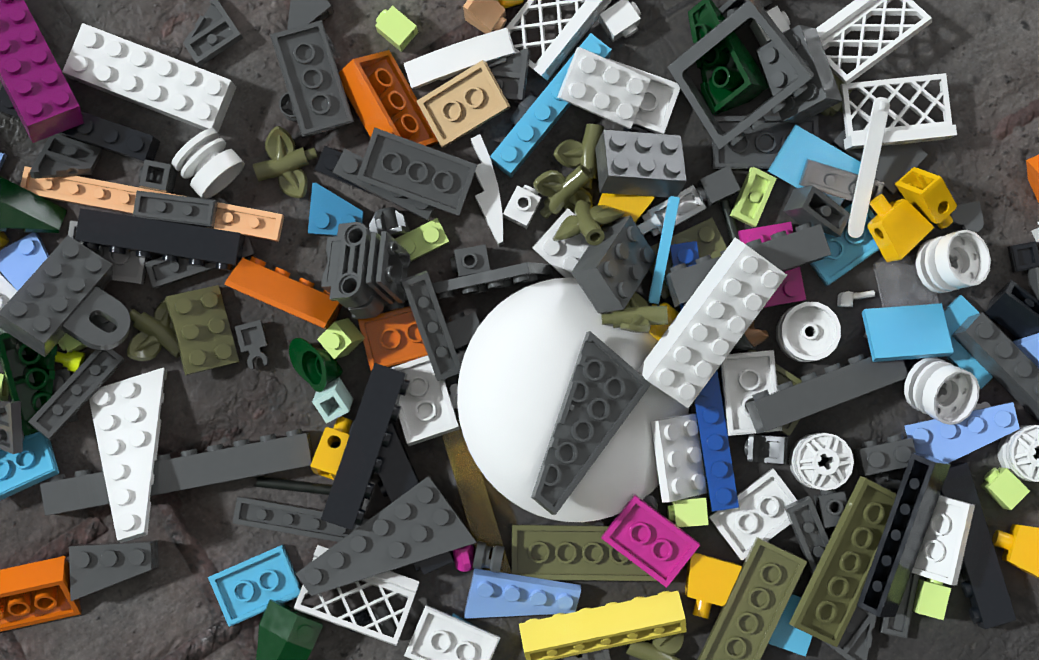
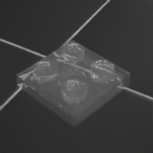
M916 255L907 256L901 260L883 261L873 264L883 308L939 304L937 293L930 291L924 286L917 274Z

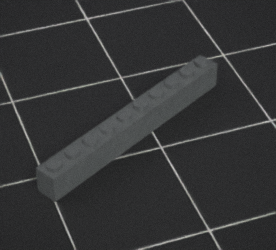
M302 429L287 431V437L276 439V434L261 436L260 442L250 444L249 439L234 441V447L224 449L223 444L208 446V452L197 454V449L180 452L181 457L171 459L170 454L157 456L154 462L153 474L155 476L154 484L151 485L150 496L310 466L314 457L310 433L303 434ZM101 467L102 472L92 474L91 469L74 472L75 477L65 479V474L49 478V482L41 483L40 488L45 516L110 504L103 467Z

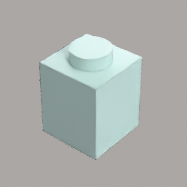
M339 377L328 383L322 392H315L312 403L327 424L350 411L353 397Z

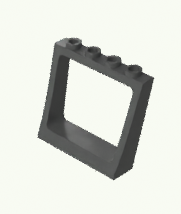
M758 0L746 1L667 67L719 150L727 143H730L732 146L738 143L745 136L742 132L749 126L752 130L760 126L765 121L763 116L770 110L775 114L787 104L784 99L793 94L794 97H797L808 88L805 83L814 76V73ZM753 18L796 70L798 77L729 131L724 132L691 79L688 67L743 22Z

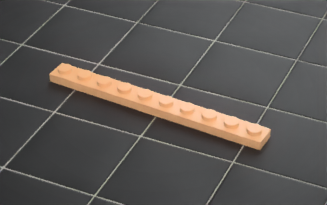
M26 166L24 167L20 187L42 198L132 215L137 191L176 195L80 176L34 179L30 175L32 167ZM218 202L214 228L212 229L238 232L244 236L279 242L284 215Z

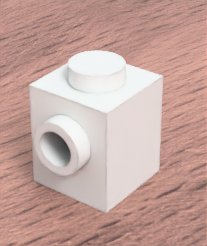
M620 0L599 14L598 22L611 41L614 42L622 36L628 38L638 30L637 26L640 23L641 18L639 16L641 12L633 1L630 3L628 0Z
M778 6L766 11L783 34L790 30L789 25L791 23L789 17L784 11L781 12ZM753 19L750 28L762 47L769 43L771 39Z
M517 185L503 213V218L527 229L541 202L538 192L530 186L524 185L522 188Z

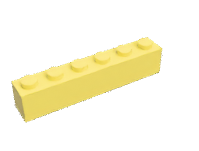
M663 591L658 595L650 597H635L626 602H611L597 608H582L577 612L568 614L558 613L549 618L530 619L525 623L519 624L526 660H555L687 632L686 618L678 591Z

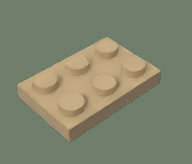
M484 60L416 101L441 147L448 146L511 107Z

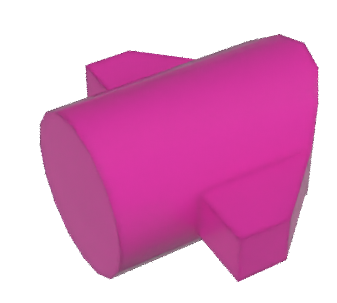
M473 544L452 551L457 570L467 572L474 569L475 552Z

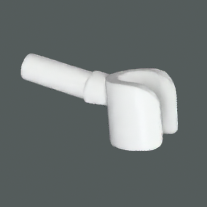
M874 290L859 293L841 292L838 294L837 306L853 307V299L874 297L875 292Z

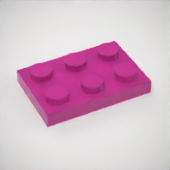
M791 222L740 230L738 234L740 241L744 244L757 239H761L763 243L771 240L770 236L775 233L786 231L788 235L793 233ZM800 267L784 272L787 274L786 278L763 308L806 300Z
M635 494L601 536L605 542L666 588L700 546L698 541Z

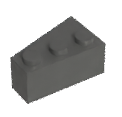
M158 540L69 546L71 601L159 567Z

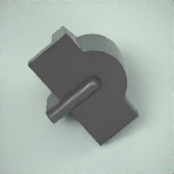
M394 207L377 210L369 224L370 231L377 232L380 236L381 231H387L393 238L410 232L406 215Z

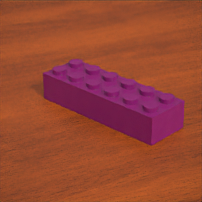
M0 0V80L32 143L83 124L80 106L25 1Z

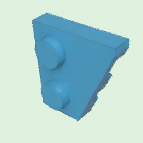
M312 182L308 234L337 236L339 224L351 222L363 224L364 212L318 183Z

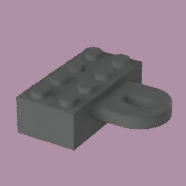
M67 235L0 310V328L46 357L66 333L85 346L95 350L115 348L123 343L129 334L130 315L127 308L120 301L103 291L112 280L113 264ZM94 315H101L115 324L117 329L110 333L105 332L92 324L90 318Z

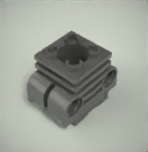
M360 222L339 224L337 236L327 237L326 252L328 260L323 273L321 287L330 293L329 299L331 301H338L345 308H348L352 313L353 319H366L378 316L384 308L385 301L389 304H394L395 300L398 303H404L405 291L401 280L407 278V271L411 264L409 253L387 231H381L380 236L377 232H371Z

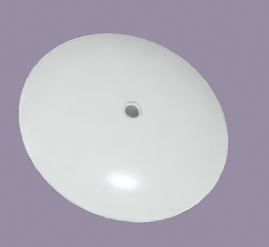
M575 278L550 279L527 286L499 303L486 316L470 340L463 357L458 380L457 405L459 421L468 450L477 467L498 492L512 503L537 516L564 522H588L619 514L634 494L643 500L645 496H648L659 485L651 421L688 414L689 408L651 384L556 515H551L531 498L586 332L591 331L636 371L658 343V340L649 332L635 333L621 330L620 328H613V324L602 325V314H609L612 311L598 313Z

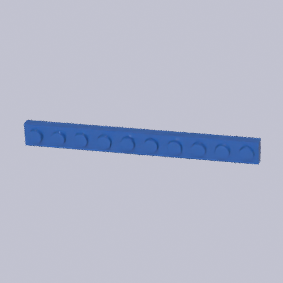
M697 241L670 246L673 267L683 263L686 264V267L695 265V260L699 259ZM685 305L679 306L680 311ZM716 370L694 400L712 511L739 508L720 384Z

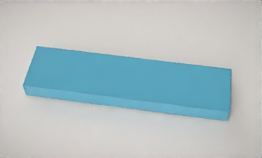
M670 196L668 198L648 298L649 303L659 304L680 200L679 197Z

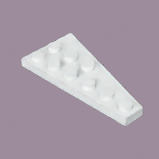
M165 368L100 387L89 399L116 537L120 543L145 536L148 533L151 509L150 493L155 476L153 469L154 461L157 459L161 427L160 412L161 404L164 402V380L167 378V370Z

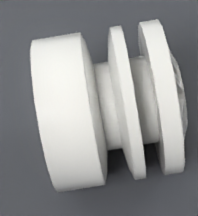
M214 128L206 129L188 141L177 152L171 164L177 171H181L180 175L184 179L193 177L190 186L203 199H209L226 188L240 174L245 165L232 149L223 151L226 142L223 138H219V134Z
M961 230L927 240L920 246L916 254V269L921 282L930 291L938 294L979 285L986 279L990 271L991 258L989 249L984 240L977 233L970 230Z
M933 357L924 358L913 366L905 381L904 395L907 403L912 408L944 424L953 425L968 418L975 409L979 399L980 387L977 378L971 372L954 366L940 358Z
M1020 425L1019 430L1001 438L998 445V460L1002 468H1008L1019 480L1039 482V453L1037 454L1038 458L1033 456L1036 453L1035 449H1039V425Z
M813 433L805 435L796 441L790 452L789 464L791 472L798 482L806 487L826 491L836 489L848 480L852 474L854 459L852 450L846 441L837 435ZM821 455L829 459L825 463L826 468L818 465V462L821 461Z

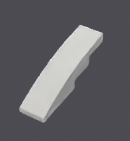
M503 28L428 53L404 63V67L411 88L417 89L434 81H443L458 75L482 60L486 61L487 64H491L499 58L508 57L516 52L508 28Z
M479 134L471 138V144L481 162L477 165L474 174L483 190L482 193L475 195V199L498 246L504 244L503 213L499 187L490 156Z

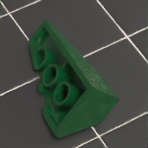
M702 0L688 12L693 43L698 42L725 19L712 0ZM734 31L696 61L697 68L701 69L703 83H700L701 92L713 115L748 103L769 87L758 64Z
M0 176V231H6V228L23 229L25 232L59 233L67 214L66 209Z
M0 328V362L12 402H21L22 431L24 436L37 433L39 431L32 427L28 421L52 397L57 344L44 357Z
M270 599L259 623L256 660H307L323 626L320 618Z

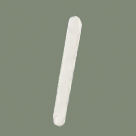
M884 97L876 98L872 106L847 227V233L852 238H858L864 232L890 108L889 100Z

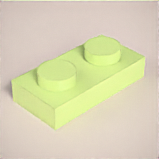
M751 167L730 216L751 227H756L777 178L755 167Z
M438 218L395 238L409 253L411 262L450 243Z

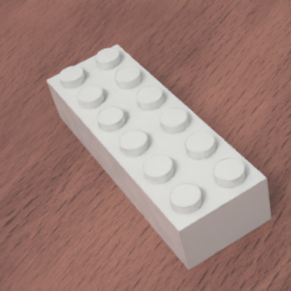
M84 23L80 27L62 71L72 80L199 129L214 128L217 133L236 90L235 84L230 79Z
M734 238L637 371L648 382L689 408L786 278L787 274L749 246Z

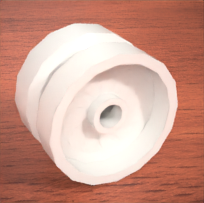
M804 302L788 309L780 317L776 326V340L780 350L788 358L798 362H813L829 356L836 349L841 338V325L836 314L828 306L819 302ZM807 327L810 328L809 334L812 335L811 337L805 334Z

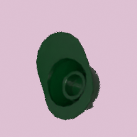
M295 338L291 341L289 345L291 363L297 373L316 392L325 390L328 383L342 374V368L325 348H314L303 338Z

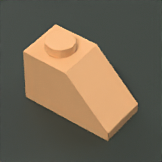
M467 0L463 6L465 21L485 34L503 29L507 22V19H505V8L496 0Z

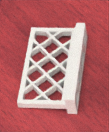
M527 0L506 27L510 34L513 31L522 30L523 44L514 45L515 52H520L517 49L541 46L542 56L536 63L529 60V66L548 81L598 19L599 14L606 9L612 0H556V2L542 4V0H538L537 5H534L537 0ZM575 4V15L570 19L562 20L561 6ZM557 7L558 20L544 22L543 9ZM539 9L540 23L526 25L525 15L529 10ZM558 25V36L553 40H545L544 27ZM540 28L541 41L527 43L526 29Z
M854 0L817 27L816 30L824 51L830 46L840 47L839 56L826 55L832 72L848 85L931 24L932 18L913 0H900L903 3L902 9L887 8L888 3L892 0ZM872 15H882L881 24H866V21ZM886 15L901 16V23L885 24ZM905 16H918L921 19L915 25L904 24ZM850 31H861L860 40H845V36ZM865 31H880L879 40H864ZM884 31H899V37L895 40H883ZM844 47H859L858 56H843ZM863 47H878V52L873 56H862ZM842 63H857L856 68L849 74H846L841 69Z
M946 73L840 85L846 139H844L845 150L864 148L869 123L863 130L853 131L852 119L858 113L869 122L870 116L860 108L868 99L874 102L876 97L872 93L877 87L881 86L891 93L887 98L889 102L895 96L906 105L899 115L889 109L888 115L894 121L889 127L885 128L882 146L947 140L957 135L956 125H952ZM930 81H939L940 93L936 98L924 89ZM903 84H910L917 90L910 101L898 92ZM890 85H898V86L894 89V88H893L892 86H890ZM857 89L865 95L858 106L849 100L848 90ZM920 93L932 102L925 112H922L912 104ZM934 106L943 111L944 122H935L927 116ZM908 108L920 116L915 125H909L901 118ZM923 120L927 122L926 124H921ZM897 122H898L900 125H902V126L894 127V126L897 124Z
M317 545L313 560L326 552L328 548ZM392 571L384 572L360 580L366 583L360 586L359 581L355 582L357 588L344 594L340 587L337 588L340 596L327 602L324 601L321 593L318 594L322 604L314 608L302 605L305 595L309 594L304 585H302L294 606L295 610L397 646L418 590L419 581ZM372 585L379 587L383 597L368 603L363 589ZM384 590L390 591L392 593L386 595ZM360 592L365 605L350 611L345 598ZM397 594L408 598L405 608L396 612L393 611L388 600ZM342 599L347 613L338 618L331 616L327 606ZM385 600L390 615L376 621L370 607ZM324 608L326 613L320 612L318 610ZM367 609L373 623L364 627L357 625L353 615ZM402 614L401 619L398 622L396 616ZM350 617L351 622L345 621L343 619ZM393 618L397 627L394 638L382 634L378 624ZM375 626L376 629H377V632H376V631H373V630H370V628H372V627Z

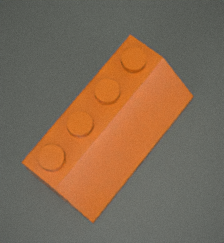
M390 50L352 59L339 72L344 91L370 138L375 127L427 147L438 143L436 136L416 102L415 94Z
M253 256L250 261L242 258L224 284L326 330L336 321L342 304L338 301H331L329 299L330 293L327 291L320 292L313 289L314 283L301 277L299 282L290 279L291 273L278 267L274 271L265 268L266 262Z
M65 556L0 570V632L81 614L79 598L73 601L70 598V568Z

